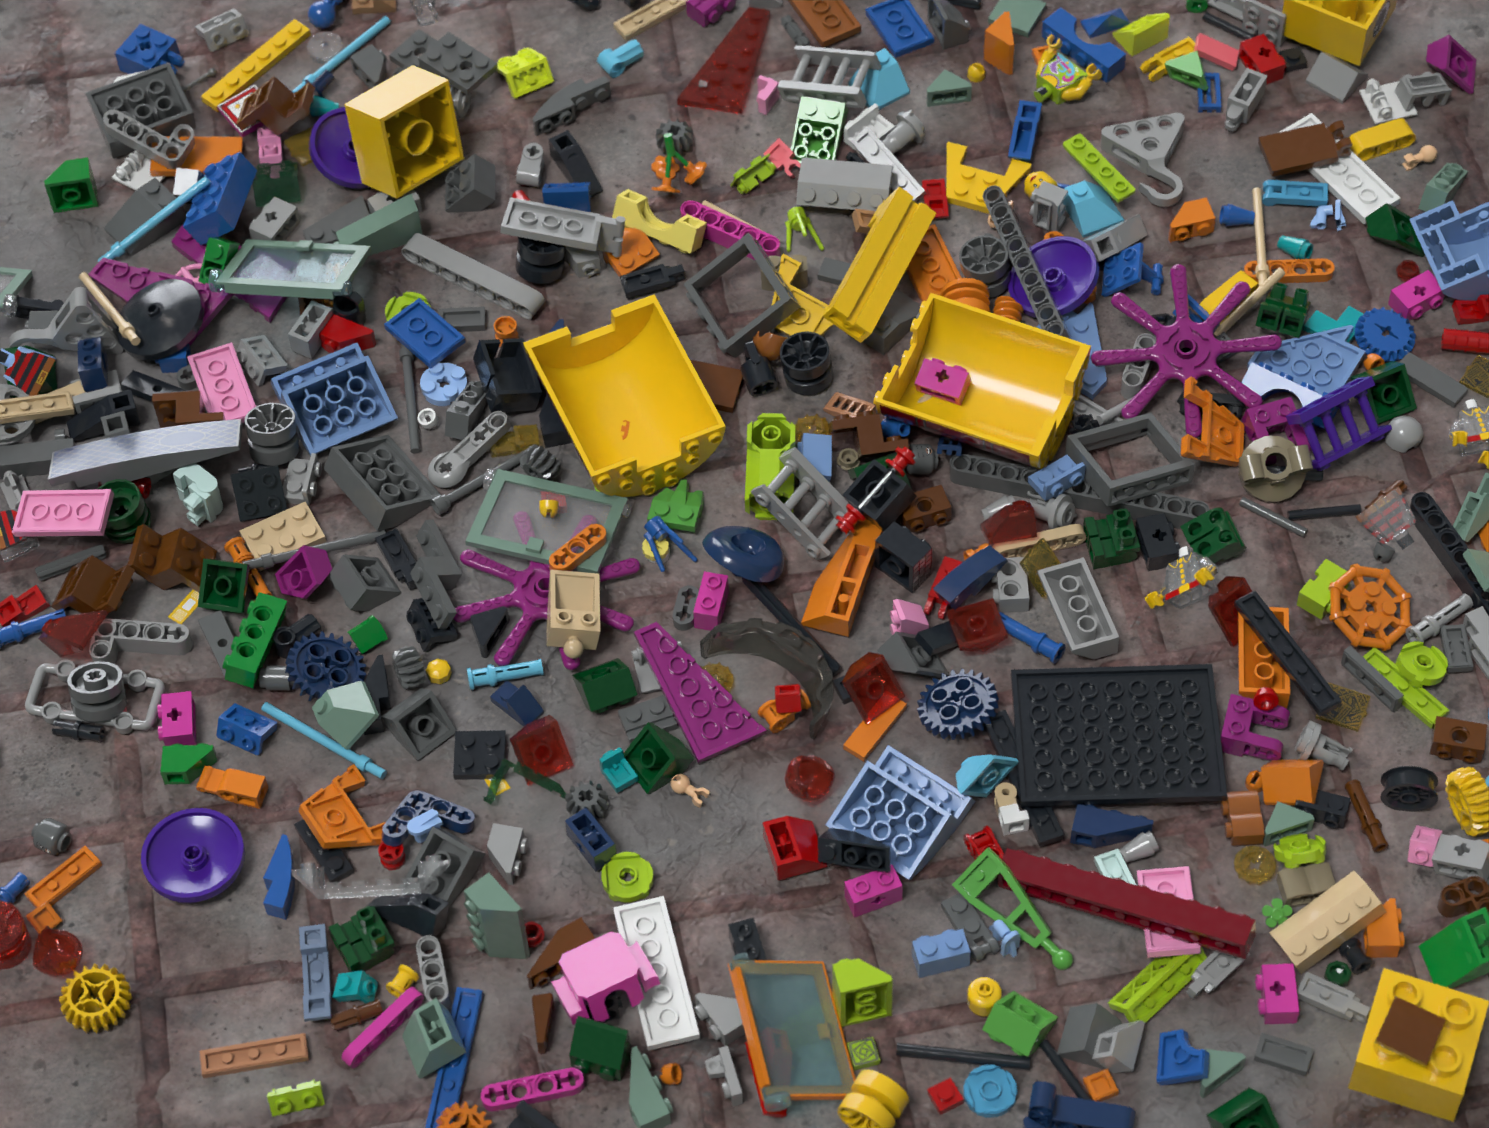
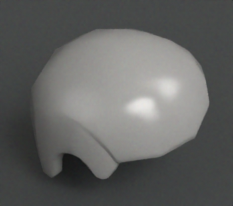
M1404 415L1395 417L1390 421L1388 425H1391L1392 430L1384 433V439L1386 444L1393 450L1405 453L1409 448H1416L1419 445L1424 433L1421 424L1415 418Z

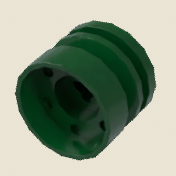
M115 479L106 482L97 489H111L114 493L104 532L109 540L116 543H130L134 541L138 526L144 524L150 528L152 521L151 512L140 490L133 482L125 479Z

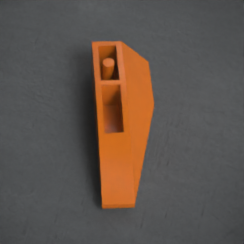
M867 518L865 522L858 521L854 526L856 532L854 534L849 533L816 580L801 621L803 626L849 637L875 561V540L884 532Z

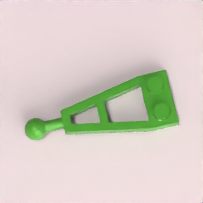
M990 847L987 848L952 885L970 904L995 921L1002 920L1011 932L1016 930L1020 934V938L1034 948H1038L1041 945L1052 956V963L1057 969L1066 970L1070 968L1073 963L1072 954L1068 950L1059 949L1048 938L1052 934L1051 930L1008 865ZM1000 874L1003 875L1021 902L1008 917L978 898ZM1026 911L1040 931L1036 937L1015 923Z

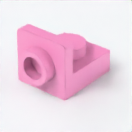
M760 75L757 79L759 92L757 95L758 108L760 113L767 115L780 98L777 88L779 82Z
M1416 825L1410 839L1408 862L1433 867L1431 859L1442 830Z

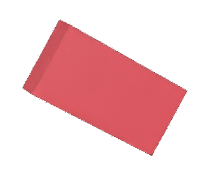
M1199 33L1196 37L1194 52L1197 51L1200 57L1231 71L1235 69L1239 50L1202 33Z

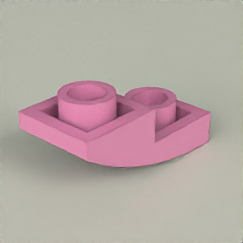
M265 125L258 127L257 139L260 165L283 163L281 134L275 135Z

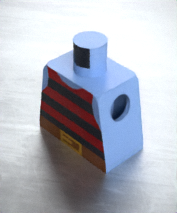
M21 346L18 347L15 355L1 348L0 364L8 367L4 377L29 396L37 395L56 358Z

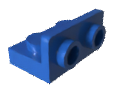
M234 703L218 717L216 736L258 756L262 752L263 741L276 731L277 722Z

